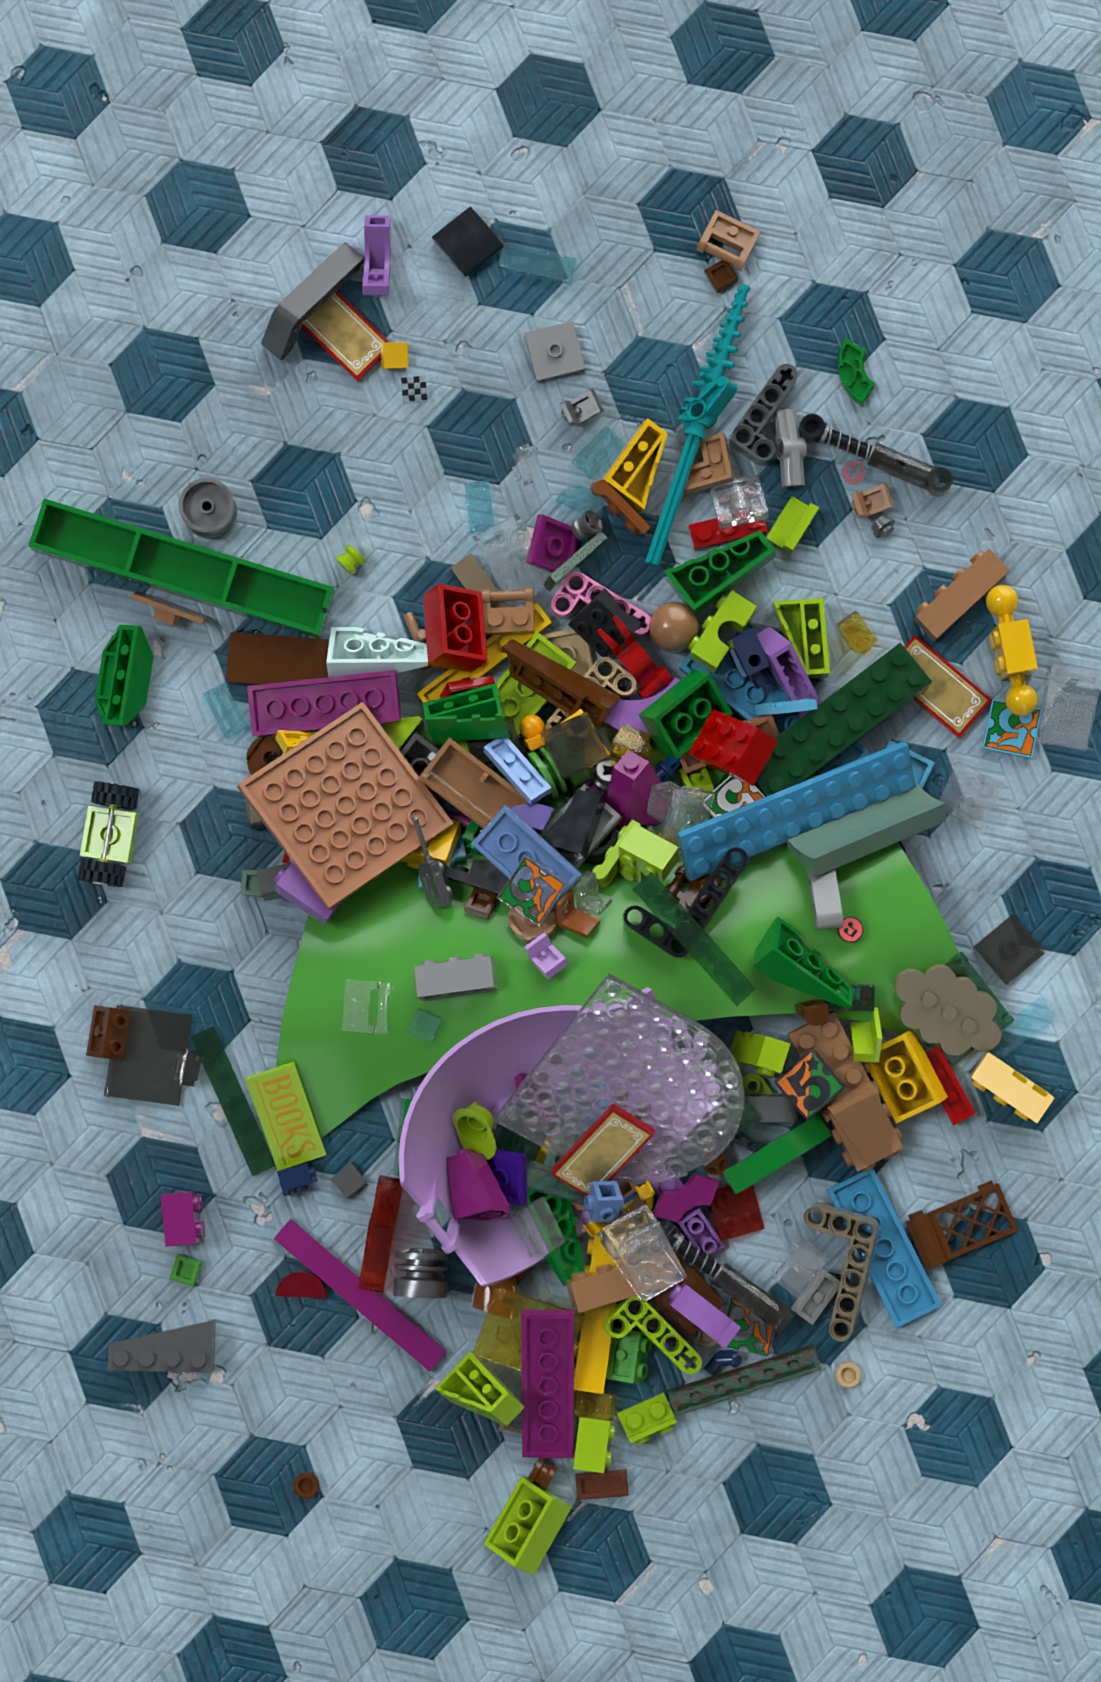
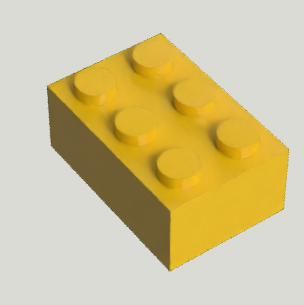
M913 1029L882 1043L879 1062H866L870 1074L876 1082L896 1124L941 1103L948 1097Z

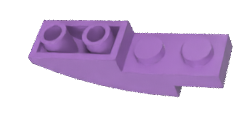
M666 1163L647 1176L658 1195H660L662 1189L674 1190L683 1186L669 1163ZM698 1206L689 1209L683 1214L678 1224L687 1238L691 1240L692 1245L695 1247L699 1246L700 1250L704 1253L708 1252L709 1257L725 1248Z

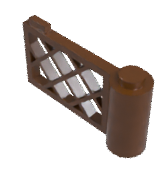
M992 1180L978 1185L979 1191L927 1213H923L921 1209L908 1215L909 1220L905 1221L925 1270L1018 1231L999 1183L993 1184ZM994 1190L998 1198L995 1209L982 1204L986 1194ZM980 1197L979 1202L973 1200ZM970 1202L977 1205L972 1219L959 1214L963 1203ZM957 1206V1209H956L955 1212L952 1211V1210H949V1209L954 1208V1207ZM981 1207L993 1212L988 1226L976 1221ZM945 1211L954 1215L949 1229L939 1224L936 1217L937 1214ZM997 1214L1007 1219L1009 1229L1001 1232L992 1228ZM958 1217L970 1222L965 1236L953 1231ZM974 1224L987 1229L983 1240L976 1241L969 1238ZM942 1230L947 1232L946 1237L944 1236ZM991 1231L997 1233L989 1237ZM951 1234L964 1239L960 1249L952 1253L948 1246ZM967 1241H970V1242L973 1243V1244H971V1245L966 1246Z

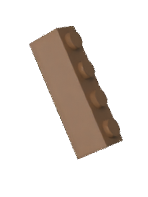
M990 548L985 553L980 550L969 560L972 563L966 570L963 567L960 568L951 577L954 581L948 587L943 584L933 594L936 598L930 604L925 601L915 610L918 615L913 621L933 642L1010 571Z
M655 1249L645 1252V1257L635 1259V1256L627 1257L620 1260L621 1264L611 1267V1264H604L596 1267V1272L587 1274L586 1271L572 1274V1279L565 1282L573 1310L580 1313L676 1284L668 1253Z

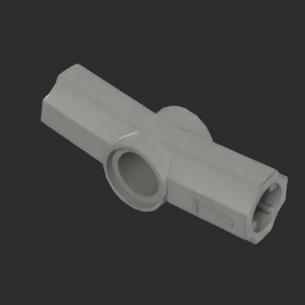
M793 409L778 411L774 414L777 433L775 456L780 460L782 487L804 486L803 459L807 453V444L805 439L800 437L797 412Z

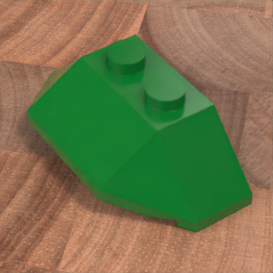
M119 625L116 629L117 632L110 638L102 652L95 702L104 725L126 726L146 706L154 656L142 627L136 625Z

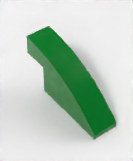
M818 1113L809 1121H804L758 1148L746 1158L723 1171V1174L735 1194L796 1159L833 1134L821 1114Z

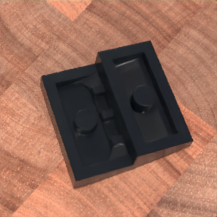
M471 206L432 236L434 243L449 257L451 263L464 277L468 276L504 247L494 232Z

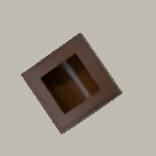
M819 999L795 1005L798 1018L813 1026L823 1024L828 1018V1004Z

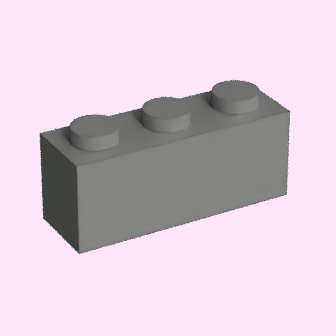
M486 953L474 954L472 959L462 960V957H450L444 963L428 960L421 962V966L414 967L417 997L421 1001L498 991L495 960L491 956L487 957Z

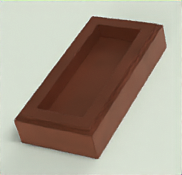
M627 1469L606 1470L604 1473H575L577 1500L629 1496Z

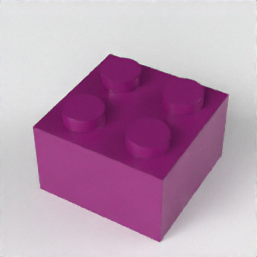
M197 1191L161 1195L165 1247L202 1242V1237H205V1223L200 1221L199 1212L203 1211L202 1196H198Z

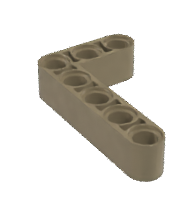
M817 1202L805 1210L803 1214L805 1224L811 1229L850 1239L829 1326L831 1337L836 1341L843 1342L849 1339L856 1329L880 1226L878 1221L871 1216ZM811 1211H820L823 1216L822 1221L817 1222L813 1220ZM836 1217L845 1218L847 1220V1228L838 1227ZM861 1224H869L872 1227V1235L863 1234L860 1229ZM856 1248H861L866 1252L865 1260H860L855 1256L854 1250ZM856 1273L860 1277V1284L851 1283L848 1278L849 1274ZM843 1298L852 1299L854 1308L847 1309L843 1305ZM837 1323H845L848 1326V1333L839 1332Z

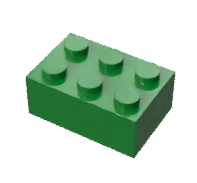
M694 669L638 715L660 753L664 756L678 759L692 748L694 741L700 734L706 719L713 709L728 716H731L733 713L711 674Z

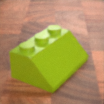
M521 1476L486 1538L484 1545L515 1568L534 1575L572 1506L553 1493L540 1488L539 1485Z

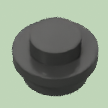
M886 515L878 518L871 526V529L874 531L873 535L876 538H886L894 530V519L888 518Z

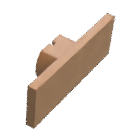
M142 591L133 593L131 597L156 607L153 618L160 622L165 620V623L171 626H178L181 617L199 624H204L209 618L207 615Z

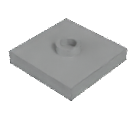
M573 321L525 333L537 382L585 371Z

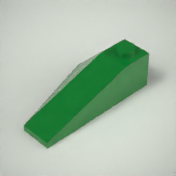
M777 917L755 950L753 967L759 973L766 975L775 982L847 1009L852 1007L854 989L833 967L827 968L819 958V952L815 948L811 951L801 941L803 936L795 928L780 917Z
M550 1173L527 1183L528 1203L526 1205H512L518 1218L562 1285L566 1286L565 1281L572 1279V1274L585 1271L581 1243L577 1239L576 1226L578 1222L577 1217H574L573 1192L569 1185L555 1178Z

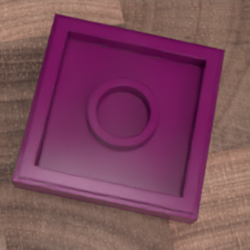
M538 514L526 563L566 578L570 574L578 541L572 532L571 526L546 515Z

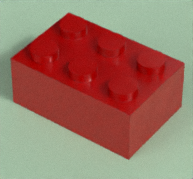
M438 583L423 595L428 665L472 673L488 661L482 592Z
M713 709L688 754L708 767L754 786L778 741L757 727Z

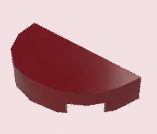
M305 1271L293 1272L284 1277L277 1286L275 1296L327 1298L326 1288L321 1280L313 1273Z

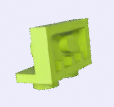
M664 1392L617 1412L629 1443L635 1442L636 1445L650 1440L649 1435L657 1431L661 1435L673 1430V1424L677 1423Z

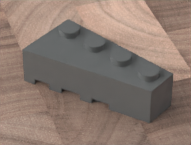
M216 1319L112 1342L108 1346V1371L211 1373L214 1371Z

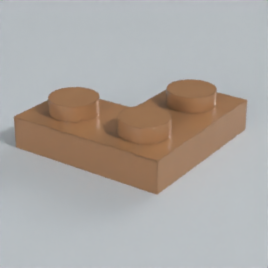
M724 433L706 437L705 441H700L704 462L692 465L684 489L687 495L734 481L727 439Z

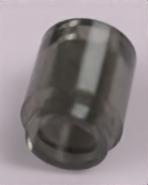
M182 1048V1053H176L173 1077H175L174 1084L194 1087L195 1081H198L202 1059L201 1056H197L198 1051Z

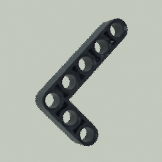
M739 847L728 849L723 854L675 928H672L638 905L627 907L622 915L624 924L670 956H686L748 862L747 853ZM732 852H737L742 857V862L737 867L732 866L728 861V857ZM719 873L724 874L728 879V883L724 888H718L714 883V878ZM704 895H708L713 899V906L709 910H704L700 906V899ZM631 910H638L642 915L641 921L636 925L628 921L627 915ZM689 917H695L699 921V927L694 932L687 930L685 922ZM654 924H659L663 928V935L659 939H654L649 934V929ZM676 938L682 939L685 944L684 950L679 954L674 953L671 949V943Z

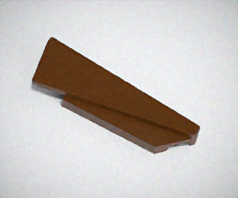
M511 639L502 646V653L507 654L511 664L509 667L511 677L570 716L581 709L587 718L600 728L620 700L618 694L514 639Z

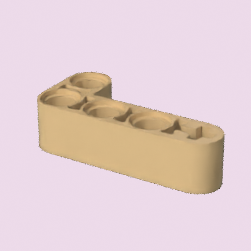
M608 657L599 658L584 675L585 678L618 694L620 698H630L636 691L635 678ZM603 664H608L612 667V672L608 676H602L599 674L598 668ZM621 680H628L631 682L632 688L627 692H622L618 689V683ZM557 708L546 723V729L551 732L553 739L563 734L560 732L552 733V725H559L562 721V717L559 715L562 713L566 719L570 717L569 714Z

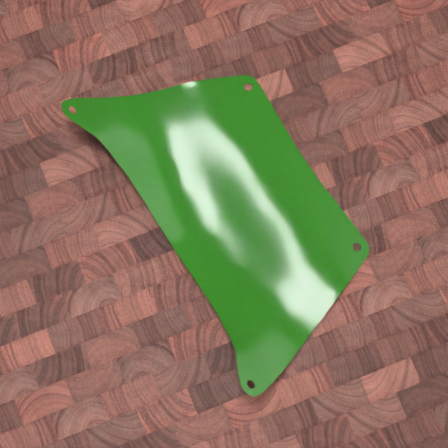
M732 711L733 714L730 717L744 721L743 718ZM548 719L543 720V722H544V727H545V728H546V723H547ZM590 720L596 729V735L611 754V757L606 760L618 763L629 750L650 762L654 770L657 762L664 761L668 757L662 755L656 744L652 741H649L645 749L642 750L602 725L599 728ZM560 724L552 725L553 734L556 732L562 733ZM429 729L419 730L421 735L440 749L446 742H433ZM521 737L514 743L518 750L528 749L523 744ZM550 744L543 746L549 754L552 753ZM705 766L715 790L724 773ZM495 767L493 771L500 777L506 778L502 774V772L497 767ZM596 767L589 771L590 779L593 778ZM678 767L675 771V777L672 780L669 779L663 786L673 804V808L659 825L648 827V824L641 825V827L678 846L679 861L663 883L646 877L640 884L634 880H627L618 871L611 884L605 889H600L596 886L592 874L593 868L603 863L594 865L583 862L577 869L583 875L570 888L574 890V908L599 918L600 924L588 938H584L562 927H559L549 937L552 945L569 963V965L549 980L531 963L525 950L527 944L523 940L518 939L510 930L508 915L511 905L498 896V901L489 920L467 914L464 911V907L473 888L445 878V885H448L452 891L451 904L444 907H432L431 902L427 900L425 891L419 890L418 869L409 867L407 862H398L341 901L339 907L325 926L308 915L282 1017L276 1067L295 1062L322 1138L374 1097L399 1083L428 1073L444 1054L476 1030L518 1012L560 1005H606L627 999L649 987L666 1013L671 1016L678 1012L682 1017V1022L731 1016L796 1014L795 1005L797 1003L814 999L822 1001V999L775 982L766 975L759 973L753 967L755 950L777 917H780L795 928L803 936L801 941L811 951L815 948L820 954L819 958L827 968L833 967L848 984H872V1007H878L880 1025L897 1034H902L911 1029L906 1027L900 1019L899 1007L902 1000L897 996L894 989V980L901 971L917 969L925 973L934 965L944 964L954 971L956 977H968L942 915L898 842L835 869L843 921L847 918H854L862 926V934L855 941L843 939L839 928L816 929L807 869L789 850L787 842L749 857V863L743 869L686 956H670L628 928L622 920V915L627 907L633 905L644 908L672 928H675L682 918V915L675 912L678 902L672 900L666 906L660 902V899L664 894L663 890L666 885L671 884L675 878L674 873L677 868L683 865L677 833L695 826L704 807L700 804L701 802L691 805L687 803ZM542 798L534 804L543 805ZM461 827V834H464L466 829ZM609 834L595 849H600L609 842ZM465 848L467 860L457 863V865L471 869L473 860L488 859L481 853L475 855ZM722 878L724 880L721 888H724L727 885V878ZM683 882L679 890L685 893L690 885ZM567 900V902H566L565 905H564L563 911H564L565 908L567 907L568 900ZM712 900L711 904L709 905V907L707 908V910H709V909L712 908V906H713V900ZM631 910L627 918L631 924L636 925L641 921L642 915L638 910ZM530 913V914H529V915H533L535 918H537V915H534L533 913ZM687 919L685 926L687 930L694 932L698 929L699 922L697 924ZM849 922L848 926L852 928L854 931L850 935L847 933L848 928H845L844 933L848 934L851 937H854V935L858 931L852 927L853 923ZM659 924L652 925L649 929L650 936L654 939H659L663 935V928ZM676 938L671 943V949L674 953L679 954L685 948L682 939ZM486 953L487 957L491 956L495 960L498 991L421 1001L417 997L414 967L421 966L423 961L436 960V963H444L450 957H462V960L472 959V955ZM852 1001V1006H859V1001ZM828 1002V1006H839L834 1003ZM872 1009L833 1010L840 1019L857 1020L864 1023L871 1021ZM913 1029L921 1044L931 1048L939 1046L941 1051L945 1052L939 1043L925 1042L920 1036L918 1029Z

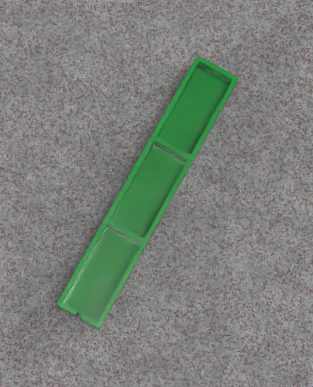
M45 498L43 499L28 545L32 551L317 639H321L327 620L324 612L329 613L335 595L334 587Z

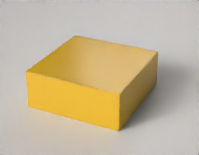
M407 342L381 343V368H408Z

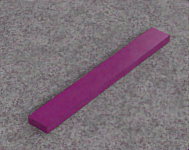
M292 1219L274 1237V1240L429 1372L447 1352Z

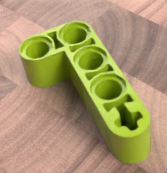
M637 1295L621 1300L603 1320L604 1331L613 1338L624 1337L636 1326L679 1370L686 1374H695L702 1366L700 1355L643 1298ZM638 1300L640 1309L638 1312L631 1314L628 1310V1305L631 1301ZM655 1318L658 1322V1327L655 1331L648 1332L646 1324L648 1320ZM614 1319H620L622 1328L618 1332H612L610 1329L611 1322ZM673 1336L676 1340V1345L673 1349L666 1350L665 1340ZM682 1352L690 1357L693 1363L692 1366L685 1365V1360L678 1354Z

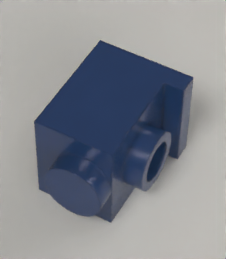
M309 1163L277 1171L283 1196L290 1195L289 1189L293 1188L294 1193L308 1190V1184L318 1182L315 1167H310Z

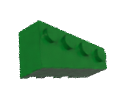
M757 531L731 542L725 547L707 552L706 555L694 560H688L680 566L663 571L664 578L683 603L697 616L719 600L723 594H727L774 559L775 549L762 532Z

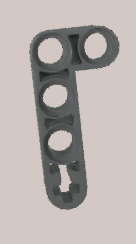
M790 364L780 365L732 432V447L759 466L768 465L775 454L774 444L764 437L761 432L796 383L798 373L796 368ZM789 374L790 378L785 380L782 388H780L778 385L782 376ZM767 393H774L778 400L770 403L765 399V395ZM759 413L763 416L764 420L760 423H755L751 420L750 415ZM745 433L748 435L749 441L747 443H740L737 441L736 435ZM760 447H765L769 450L770 455L762 458L757 454L756 450Z
M783 1093L729 1095L701 1122H796L804 1117Z

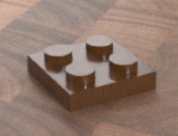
M691 1266L675 1279L676 1284L667 1286L652 1299L685 1339L691 1336L699 1327L668 1304L671 1300L668 1296L676 1285L681 1287L685 1283L719 1310L725 1306Z

